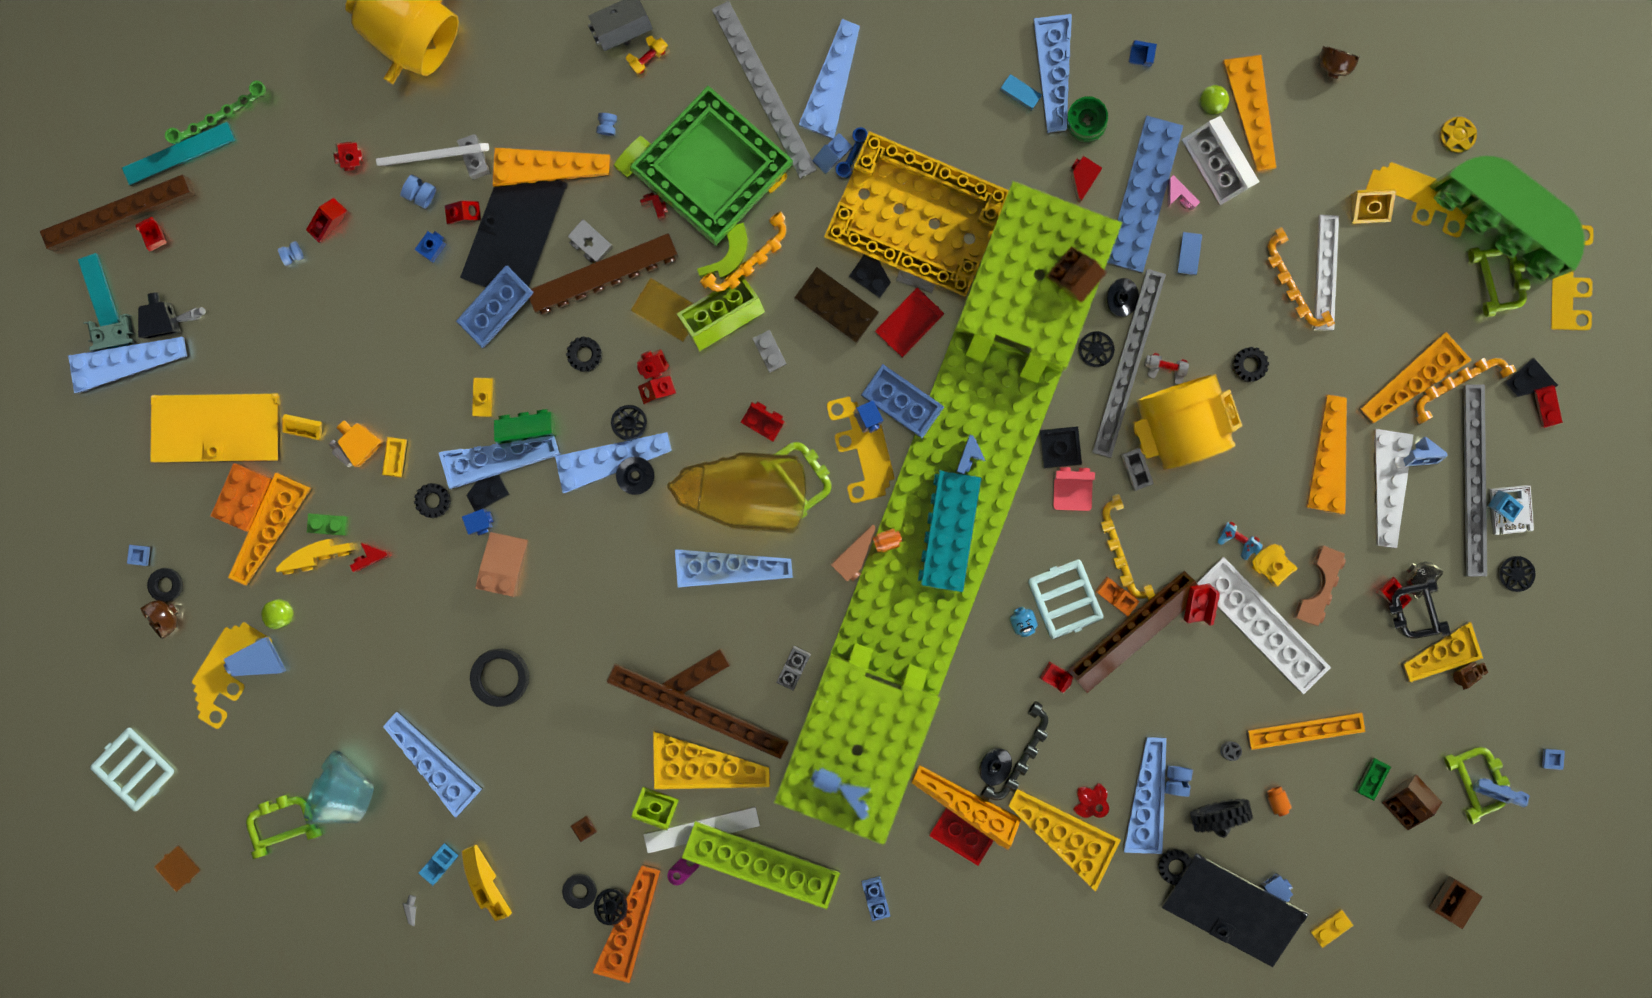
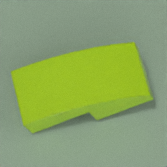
M640 135L619 156L614 163V167L623 175L629 177L633 173L630 171V166L651 144Z

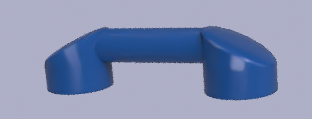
M858 127L853 131L852 136L855 143L846 161L840 162L836 166V173L841 178H847L853 172L851 166L868 135L866 129Z

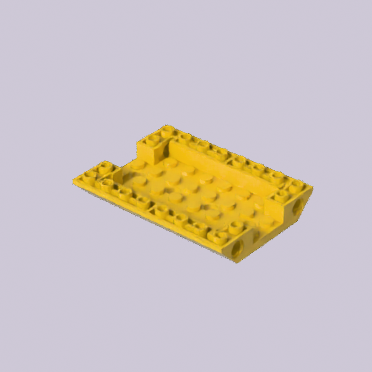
M869 131L824 238L966 297L1009 190ZM860 190H868L869 197L861 199L858 195ZM895 205H903L905 211L902 214H896L893 209ZM937 219L940 223L939 228H930L929 221ZM972 234L975 238L974 243L967 244L964 241V236Z

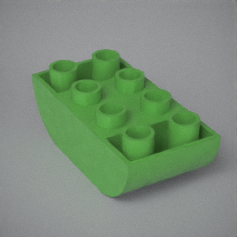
M1494 156L1475 157L1445 173L1430 186L1437 192L1434 199L1439 205L1449 211H1453L1455 207L1460 209L1467 215L1464 222L1469 228L1479 234H1484L1487 230L1498 239L1495 243L1496 248L1511 258L1518 254L1529 263L1525 267L1526 270L1538 280L1545 281L1547 277L1554 279L1575 271L1578 267L1585 245L1584 231L1579 218L1570 207L1510 161Z

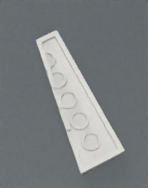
M1374 429L1377 546L1397 548L1409 470V466H1405L1403 459L1410 454L1413 434Z

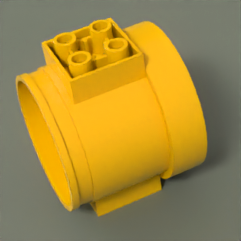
M1216 374L1193 379L1136 400L1141 419L1134 422V432L1137 437L1139 436L1141 442L1140 450L1146 459L1158 455L1161 459L1163 470L1187 465L1236 446L1231 435L1232 432L1242 427L1230 389L1221 391Z

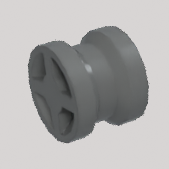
M1228 741L1222 744L1220 753L1224 759L1235 761L1242 755V749L1238 743Z

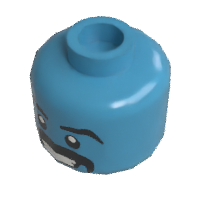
M1025 607L1017 608L1010 617L1011 625L1017 635L1027 637L1035 633L1038 623L1031 609H1025Z

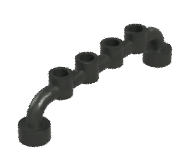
M1034 701L1028 714L1034 718L1039 716L1041 718L1040 725L1035 729L1032 739L1024 748L1021 758L1016 762L1001 792L995 793V788L988 784L983 788L980 798L985 801L989 799L1002 800L1010 791L1015 792L1019 786V782L1016 781L1020 774L1024 776L1029 769V765L1026 764L1029 757L1034 759L1039 751L1036 745L1039 741L1044 742L1046 740L1048 732L1045 730L1049 722L1048 715L1042 709L1043 705L1039 702Z

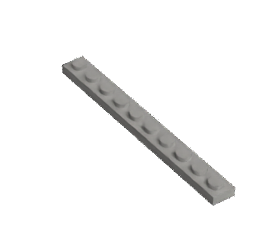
M727 1L713 8L712 12L787 155L793 160V167L799 178L801 179L817 171L730 2Z
M1150 269L1146 270L1092 453L1109 458L1112 457L1166 274Z
M1464 385L1466 576H1487L1485 385Z

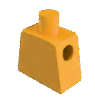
M344 420L337 426V429L343 434L337 442L354 467L359 468L385 443L359 423L351 427Z

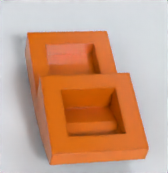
M1106 577L1095 591L1126 616H1129L1140 602L1109 577Z

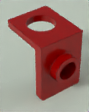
M458 201L445 205L447 224L464 220H481L478 201ZM470 205L475 209L474 216H471L468 211Z
M670 376L653 379L638 386L643 404L676 394ZM645 387L649 391V398L644 393Z

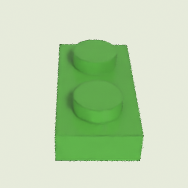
M308 514L307 533L346 536L348 517Z

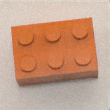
M233 463L211 513V517L241 530L249 531L273 478L241 464Z

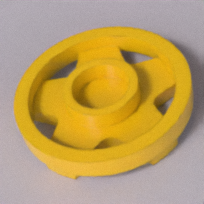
M1464 117L1449 119L1444 123L1440 131V139L1443 146L1454 153H1462L1469 150L1477 138L1476 127L1469 119ZM1455 121L1454 126L1448 125L1450 122ZM1444 134L1449 137L1447 142L1445 141ZM1473 136L1472 142L1470 143L1469 138ZM1459 145L1462 149H1455L1453 147Z

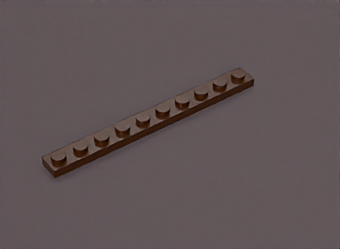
M614 664L606 680L611 685L776 758L781 759L789 743L788 740L618 664Z

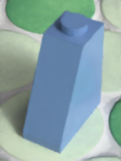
M265 637L224 659V668L232 676L276 674L286 671L269 637Z

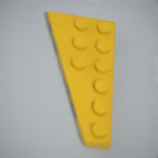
M653 731L654 789L770 787V769L768 766Z
M1017 789L1008 806L1096 892L1121 839Z

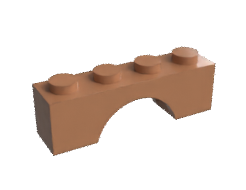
M1319 546L1313 564L1321 573V587L1313 597L1299 600L1293 618L1315 626H1319V623L1324 621L1326 615L1324 612L1325 607L1332 600V588L1336 587L1339 581L1337 576L1339 569L1342 570L1346 562L1344 553L1326 546Z

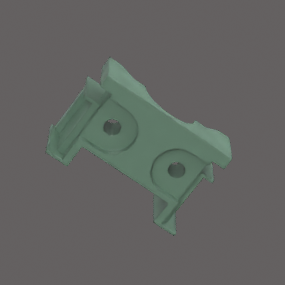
M119 315L120 323L97 327L96 323L92 321L83 322V324L88 325L90 334L88 342L93 343L89 350L99 351L111 346L135 344V340L129 338L130 335L136 334L134 333L132 315Z

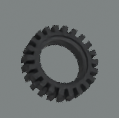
M1231 799L1220 801V803L1215 802L1190 812L1194 831L1200 833L1213 830L1215 832L1220 829L1226 830L1229 827L1234 828L1253 819L1248 799Z

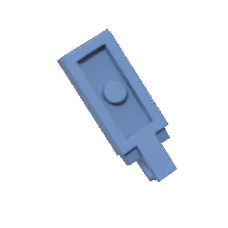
M1485 778L1479 779L1473 785V791L1507 804L1513 803L1524 808L1528 805L1530 795L1522 791H1512L1508 786L1493 784V781Z

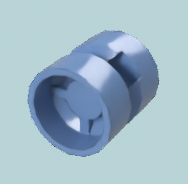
M411 174L405 181L400 196L409 201L414 200L416 205L426 209L435 195L436 187L427 182L422 183V179Z
M1168 766L1167 777L1169 781L1166 782L1165 793L1189 797L1191 786L1188 782L1192 780L1193 769Z

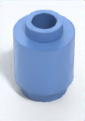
M820 768L819 771L815 770L811 781L814 782L813 786L829 793H836L841 778L837 777L838 775Z

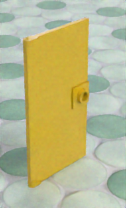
M279 394L151 395V463L278 461Z

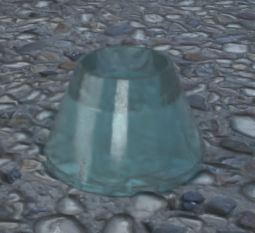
M334 750L321 766V769L324 770L319 779L315 778L310 790L304 812V818L308 819V821H305L307 824L358 823L370 804L374 790L373 783L344 754Z

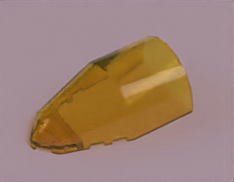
M740 452L727 458L722 457L716 461L685 467L667 485L668 490H670L678 505L734 530L793 534L799 527L805 506V473L803 464L795 455Z

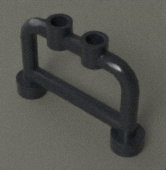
M1435 577L1427 578L1425 583L1399 588L1392 595V603H1389L1391 615L1396 614L1397 616L1393 618L1395 629H1400L1407 638L1417 639L1442 634V637L1451 636L1448 621H1443L1439 624L1431 593L1438 592ZM1422 591L1432 628L1410 631L1404 616L1400 597Z

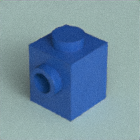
M427 231L414 250L434 263L446 246V243L442 241L444 237L434 231L432 234Z
M874 400L856 407L853 412L863 433L868 430L870 433L878 430L883 422Z
M486 509L462 516L468 535L477 533L479 536L488 533V528H491V523L494 522L491 512H487Z

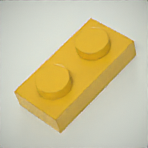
M1340 909L1313 928L1310 933L1323 948L1354 925L1343 910Z

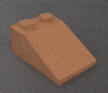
M874 525L865 531L831 564L846 581L851 580L853 582L861 574L859 570L863 565L876 528Z
M490 532L475 589L512 597L516 596L528 540Z

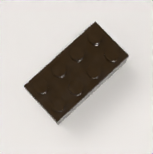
M818 267L815 268L794 297L796 302L854 344L859 342L879 314V311Z

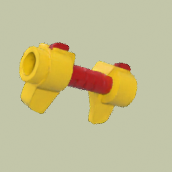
M652 36L646 38L650 50L640 59L630 53L626 56L629 66L637 75H641L646 70L645 64L652 57L660 58L665 54L668 45L661 37L657 40Z

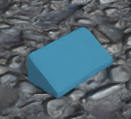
M1011 74L1000 88L1001 92L1030 111L1033 110L1042 94Z

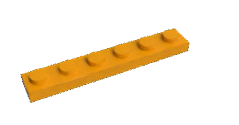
M1360 712L1247 730L1250 749L1254 750L1365 732L1363 713Z

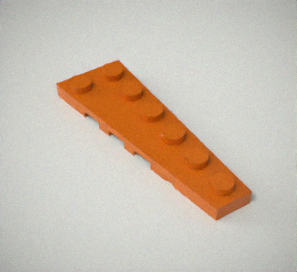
M644 865L641 866L626 898L627 915L620 923L614 925L593 970L594 974L630 983L660 870Z

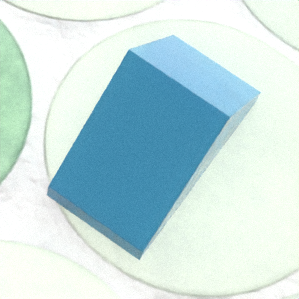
M1498 490L1488 507L1511 522H1514L1524 507L1510 494Z

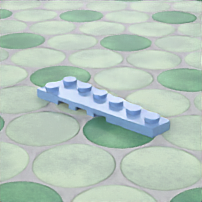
M1071 14L1033 19L1047 133L1067 130Z
M844 19L841 20L799 122V126L830 139L835 138L860 29L859 25Z
M184 337L68 355L74 393H81L99 385L131 376L140 371L186 357L187 353Z
M668 432L555 456L562 492L567 493L615 474L620 463L629 457H641L648 461L671 452Z
M554 435L527 439L525 441H512L505 444L498 443L491 446L439 452L449 489L560 455Z
M675 550L678 587L793 578L792 563L789 558Z
M398 712L383 726L396 744L403 750L407 758L415 765L418 772L426 779L429 786L441 798L440 800L455 818L458 817L482 788Z
M1146 737L1124 844V853L1162 854L1166 738Z

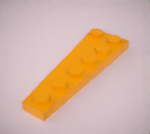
M1261 55L1224 59L1223 66L1228 82L1231 85L1233 98L1239 111L1238 114L1243 124L1244 134L1249 144L1248 147L1256 171L1276 169Z
M495 148L492 184L493 186H505L524 182L536 183V181H555V179L565 178L576 179L578 177L609 175L610 155Z
M1444 332L1361 407L1360 410L1372 423H1375L1430 386L1470 362L1471 359L1450 335Z
M1326 395L1306 508L1345 514L1347 398Z
M275 472L228 578L243 585H248L310 492V487Z
M919 765L911 781L913 785L987 835L999 846L1009 850L1021 818L989 801H985L970 791Z

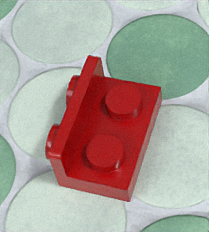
M758 401L756 404L751 402L740 423L774 442L785 423L782 420L783 416L775 411L771 414L766 411L767 407Z
M1210 583L1190 586L1184 621L1187 623L1205 621L1209 626L1214 625L1220 598L1219 591Z

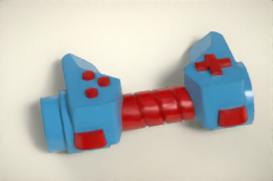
M1227 522L1220 532L1218 544L1223 545L1232 538L1243 543L1244 548L1241 557L1244 560H1247L1252 553L1257 555L1261 551L1263 545L1259 542V538L1253 536L1247 538L1236 531L1237 526L1235 523Z

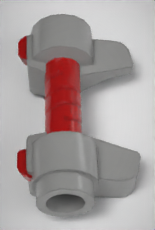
M1154 353L1151 356L1147 355L1145 360V366L1149 368V377L1155 378L1160 368L1174 371L1176 384L1183 382L1184 376L1186 377L1189 368L1187 360L1182 359L1176 363L1166 362L1162 360V356H1159L1158 353Z

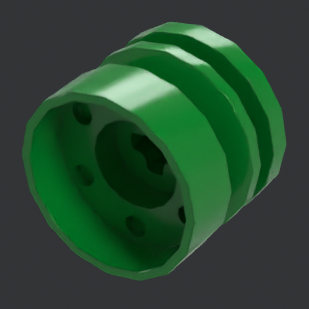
M1084 96L1077 99L1068 111L1067 127L1070 134L1076 140L1085 143L1096 141L1104 134L1108 123V111L1105 104L1093 96ZM1085 118H1088L1090 125H1086V122H1084Z

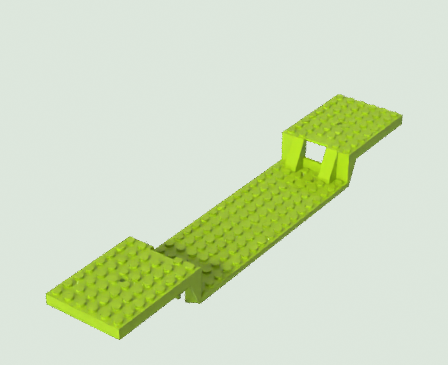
M1012 181L964 309L929 395L943 405L944 409L923 439L914 434L876 533L877 536L879 533L894 528L895 532H900L903 542L899 543L900 547L886 552H877L873 541L774 803L882 845L885 844L940 701L939 692L1061 373L1067 369L1099 285L1098 283L1087 298L1080 303L1052 282L1047 275L1071 246L1095 259L1105 270L1122 222ZM1036 270L1044 272L1045 277L1043 280L1035 279L1034 272ZM995 335H998L1032 349L1029 353L997 342L994 338ZM972 435L983 454L985 462L970 457V460L973 461L969 472L965 471L964 474L981 477L963 592L922 586L921 581H918L919 570H923L924 562H921L922 551L927 549V543H924L925 532L930 530V524H927L928 513L933 511V505L930 504L931 495L936 493V486L933 485L934 476L939 474L940 470L957 473L956 471L968 437ZM867 672L901 686V690L868 678L865 674ZM854 745L862 746L863 752L861 755L856 756L852 753L851 750ZM822 768L837 774V777L841 778L840 785L844 783L870 788V791L858 798L859 801L863 799L868 806V816L861 820L839 787L836 793H829L814 787V782L811 779L815 770L819 771Z

